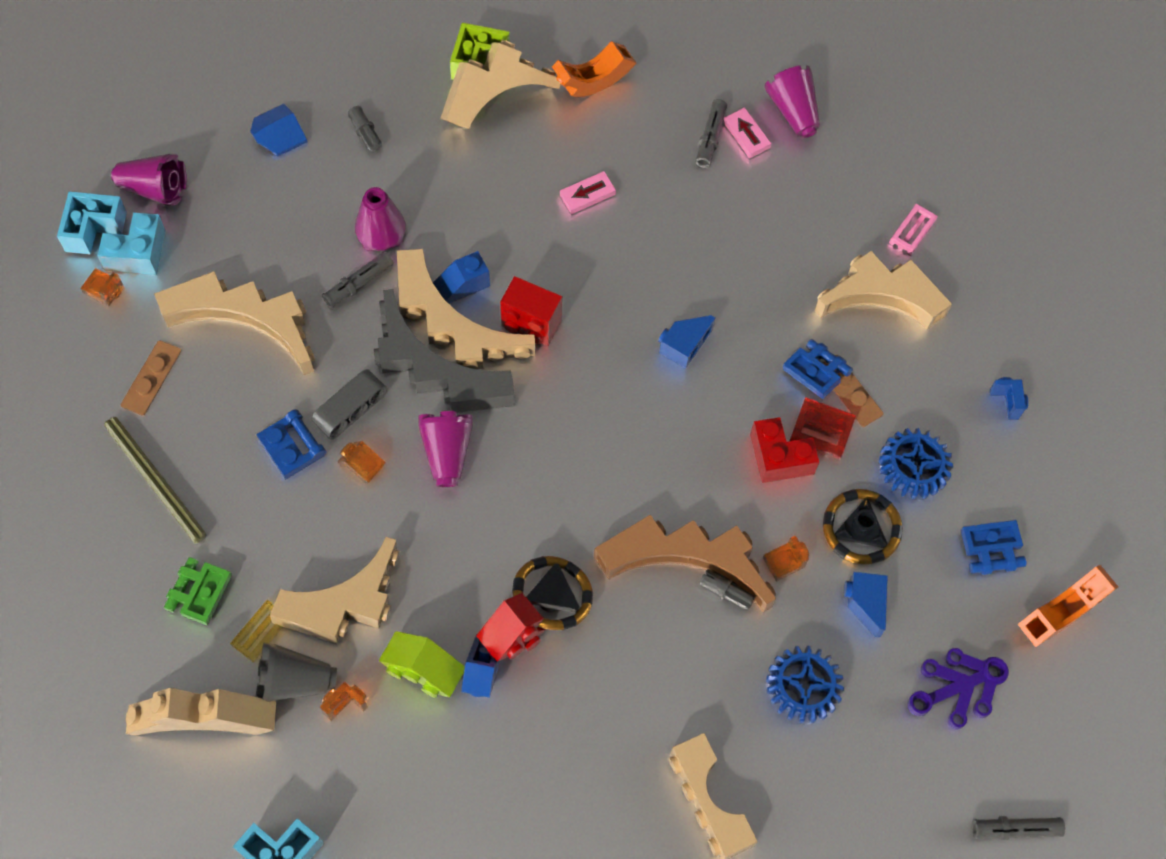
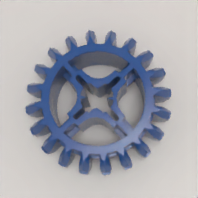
M909 428L905 429L903 434L898 431L894 434L893 438L887 439L886 446H883L880 451L882 455L878 460L879 464L882 465L880 474L887 475L884 479V484L892 482V491L899 488L902 490L901 497L910 493L913 500L917 498L919 493L924 500L928 497L929 493L934 496L938 493V489H944L946 481H949L951 478V472L949 471L952 470L953 463L949 461L952 458V453L945 452L947 444L940 445L938 443L940 440L939 436L934 439L930 437V430L926 431L925 434H921L919 428L915 429L914 433ZM904 448H912L910 453L896 455L898 451ZM929 472H935V475L933 477L925 480H920L922 474H929Z
M810 645L806 646L804 653H802L799 646H795L793 653L788 649L784 650L783 657L777 656L774 660L776 665H770L768 669L772 675L766 677V682L771 684L766 690L767 694H776L771 699V704H781L778 709L780 714L785 709L789 711L788 720H792L794 715H798L799 723H803L806 716H808L810 723H815L817 716L822 720L826 719L827 712L833 713L836 710L834 704H839L842 700L838 694L844 691V686L837 684L843 680V675L834 674L839 669V664L830 666L831 655L823 659L820 657L822 654L821 649L812 654ZM802 664L799 674H790L789 677L783 676L784 671L789 667ZM813 668L817 669L824 679L818 678L813 673ZM804 675L805 680L808 681L807 685L810 684L806 693L805 688L801 687L803 684L800 685ZM784 687H786V690L793 691L796 694L797 702L790 698ZM820 692L826 693L824 700L817 704L808 705L810 695L819 694Z

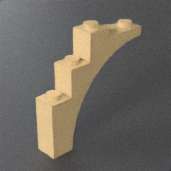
M423 249L397 251L401 315L403 318L418 319L427 316L429 344L443 346L455 342L456 364L473 369H483V359L499 361L503 358L515 357L517 359H526L530 356H535L534 335L510 334L486 328L472 322L448 304L432 283L426 268Z
M213 271L154 294L168 327L189 321L208 319L233 321L249 325L268 334L283 345L296 360L304 375L314 372L311 363L315 361L314 354L310 345L305 347L302 341L306 339L302 326L305 325L302 315L306 314V310L302 300H296L292 291L266 300L263 290H257L253 281L228 290L224 280L218 281Z

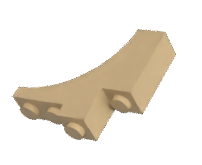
M501 40V43H492L484 67L483 64L469 59L468 63H459L440 119L469 129L478 112L492 98L508 89L529 84L559 89L561 84L555 77L556 72L543 67L541 71L533 68L534 63L520 58L522 52L515 49V44Z
M870 251L864 256L859 255L854 258L850 263L851 267L848 275L843 277L832 290L826 289L818 296L815 312L822 318L833 311L849 306L877 305L900 311L918 321L926 329H929L947 316L952 303L912 260L904 265L900 263L889 271L876 255Z
M385 537L381 548L370 563L355 576L339 585L311 592H293L280 589L270 613L272 623L337 644L340 636L344 637L346 635L350 622L346 620L347 618L379 629L381 621H387L392 605L388 604V594L381 593V591L386 592L391 577L387 575L390 566L395 567L399 558L400 551L397 550L396 540Z
M168 688L154 692L151 699L129 705L126 713V734L137 736L161 731L213 730L258 735L274 731L276 701L269 702L262 700V698L221 689L198 694Z

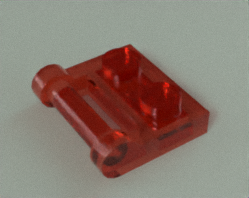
M805 397L790 441L813 437L802 433L803 427L838 439L837 445L813 437L815 447L820 451L833 455L832 458L840 460L856 415Z

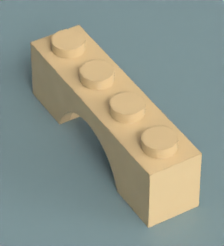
M703 733L672 747L670 753L672 757L669 758L670 765L675 774L680 773L685 783L681 785L687 800H693L698 810L695 812V817L702 829L706 827L711 839H708V844L714 856L719 855L721 859H729L753 848L758 841L745 815L730 814L719 809L708 795L706 779L709 771L714 767L717 758L705 734Z

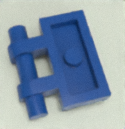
M811 339L806 345L810 352L808 353L800 347L783 364V370L824 399L841 383V377L836 373L841 372L848 377L852 373L853 368L846 364L847 361L843 357L835 356L828 351L829 348L825 344L817 343ZM823 359V360H824L825 362H827L829 365H828V366H825V365H824L823 363H821L819 360Z
M1017 520L965 526L961 529L967 556L978 555L979 562L969 563L971 574L981 573L982 575L992 574V571L1005 570L1006 572L1016 571L1017 568L1026 567L1025 556L1015 557L1014 550H1019L1023 547ZM1002 552L1003 559L991 560L989 553Z

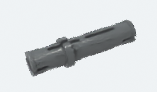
M715 99L712 102L704 134L700 137L698 143L700 148L695 163L699 167H710L713 153L718 147L719 142L717 139L727 109V103L724 100Z
M384 251L349 277L341 278L339 284L322 294L325 303L330 308H333L346 297L354 296L356 290L394 265L390 255Z
M999 816L998 819H973L972 833L975 839L999 837L1000 840H1009L1010 837H1063L1065 834V824L1061 817L1008 819L1007 816Z

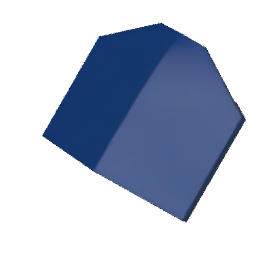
M285 104L273 108L255 117L250 132L254 139L277 157L307 143V138L294 113Z

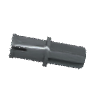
M361 106L352 107L348 111V117L356 127V134L362 137L369 150L377 151L382 146V142L374 130L373 122L368 120Z
M708 569L703 574L699 583L700 586L719 595L721 600L727 599L745 610L752 606L755 599L754 595L734 585L733 580L727 581Z

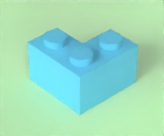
M69 191L57 233L64 251L91 254L96 232L122 234L127 211L120 196Z
M133 213L129 235L102 233L98 258L104 270L109 272L157 275L166 231L160 215Z
M297 818L277 842L253 823L235 843L233 848L245 859H311L324 843L320 837Z

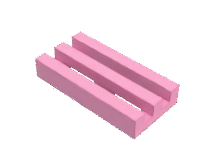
M916 204L895 232L889 244L893 246L894 244L898 245L899 250L903 251L905 249L907 254L911 256L936 222L938 216ZM917 212L921 213V216L903 240L899 237ZM928 217L929 221L924 226L922 231L919 233L917 238L914 240L912 245L908 244V242L913 237L915 232L918 230L920 225L923 223L925 218Z

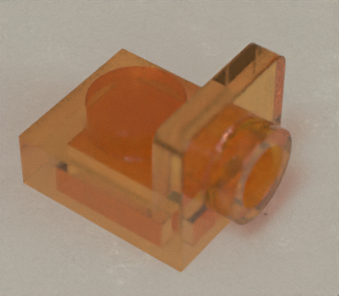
M95 268L80 289L84 294L110 306L113 300L121 295L124 285L118 274L113 272L111 275H108Z
M793 536L787 544L764 554L763 560L774 579L778 581L805 568L809 560V551L802 541L799 542L797 537Z

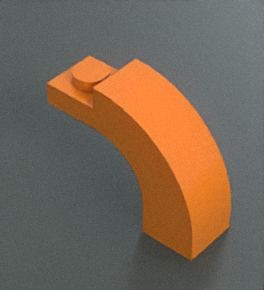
M611 41L595 58L586 63L572 65L558 60L552 68L557 74L556 79L566 87L571 96L584 97L610 87L624 77L637 62L624 45Z
M1098 565L1062 594L1037 608L1022 620L1018 626L1033 645L1037 647L1085 615L1119 587L1104 568Z

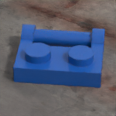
M298 409L290 411L283 419L256 434L258 440L285 480L318 461L327 453L323 445L317 443L302 421L303 416ZM292 426L309 449V452L305 455L301 453L286 431Z

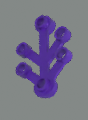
M958 648L950 649L945 656L947 664L951 667H958L962 664L978 671L972 675H966L939 665L934 659L925 660L921 665L923 676L927 678L937 676L953 683L929 694L924 691L913 693L907 703L909 711L916 716H924L931 710L932 705L959 694L955 710L948 717L949 726L959 730L967 723L966 713L974 687L984 683L981 699L974 704L973 712L978 718H986L992 712L991 702L996 685L1004 683L1009 675L1008 666L1002 659L989 657L983 661L964 654ZM952 653L959 656L958 662L951 659L950 655ZM927 664L934 667L935 671L933 673L926 670ZM989 668L996 669L998 675L992 676L989 672ZM914 701H920L923 704V709H917L914 706ZM978 705H984L987 708V713L980 712ZM953 716H959L962 719V724H956Z

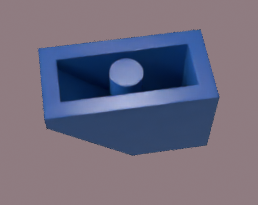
M479 251L455 260L433 284L443 299L450 304L490 287L489 270Z
M709 315L674 322L670 329L665 328L658 340L661 343L659 353L680 366L687 368L712 332L715 317Z
M854 572L850 580L845 581L844 597L848 598V608L874 637L880 638L886 630L888 576Z
M476 636L465 663L461 692L470 693L475 697L484 696L490 698L499 662L493 658Z

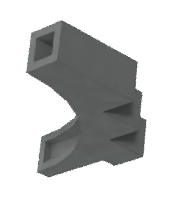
M394 289L383 290L384 300L379 301L381 316H386L387 323L382 324L383 338H378L379 348L374 349L375 364H381L382 373L408 370L410 384L416 385L417 393L443 390L445 405L450 404L451 411H456L457 413L515 406V392L511 370L486 371L468 368L450 362L432 352L416 338L406 325L398 309Z

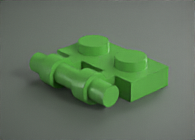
M189 557L185 566L180 567L177 573L179 578L173 589H169L166 595L168 599L163 608L174 613L178 603L184 604L180 611L182 616L208 626L232 574L230 571L206 562L200 572L196 571L195 569L199 561ZM189 581H194L195 583L189 595L185 594L184 591Z

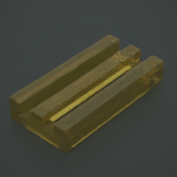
M269 600L265 601L230 643L233 648L252 662L262 653L263 643H270L283 628L275 623L252 652L248 651L272 622L269 613L242 646L240 645L269 610L272 611L274 605Z

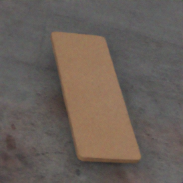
M157 341L124 397L121 407L139 415H145L179 357L181 349L163 341Z
M825 361L822 362L825 366H828V365H829V364H828L827 362H825ZM841 372L836 373L841 377V383L833 390L862 427L883 416L882 410L853 373L848 377Z

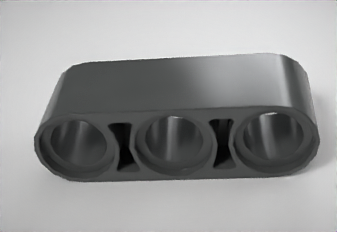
M369 369L363 370L322 404L312 415L311 421L330 439H334L385 396L388 388Z

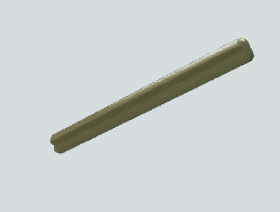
M111 417L107 420L104 426L191 540L194 543L204 540L207 535L118 418Z

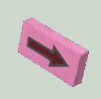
M745 108L724 117L723 123L749 159L770 149L771 142Z
M604 171L560 190V197L571 215L616 195V189Z

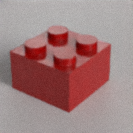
M514 276L500 301L501 326L513 334L534 335L536 344L542 343L549 346L562 322L563 296Z

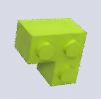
M461 23L450 59L451 80H454L460 62L468 63L469 59L485 65L492 43H501V40L510 42L509 31Z
M395 631L379 659V662L387 667L386 672L397 679H401L403 676L413 683H420L423 686L421 690L434 698H437L438 695L450 698L465 670V666L431 639Z

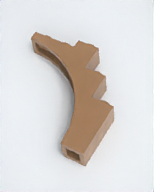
M649 515L594 548V559L608 579L628 570L646 565L668 563L689 565L704 570L708 569L728 581L730 579L733 580L734 585L754 595V602L763 613L772 608L776 600V593L772 585L767 581H763L759 575L760 571L757 564L752 559L748 560L753 549L750 536L745 531L741 532L737 525L709 542L710 538L707 531L702 526L698 527L694 520L670 535L665 536L666 530L662 523L658 520L655 522L653 517Z

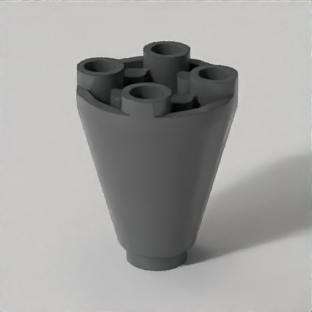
M263 643L262 655L258 665V676L260 677L255 697L270 702L327 693V690L334 691L337 668L330 667L328 663L285 647Z

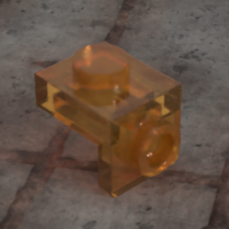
M363 441L349 442L341 450L340 455L342 457L337 461L341 466L346 465L364 483H369L386 463Z
M344 682L336 691L331 690L323 697L320 709L332 721L351 701L362 711H365L368 708L364 700L367 696L355 684L350 687Z

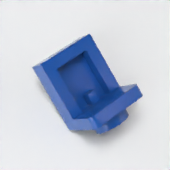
M1010 377L995 380L989 390L990 395L1005 396L1008 420H1019L1028 408V396L1024 394L1022 380H1013Z

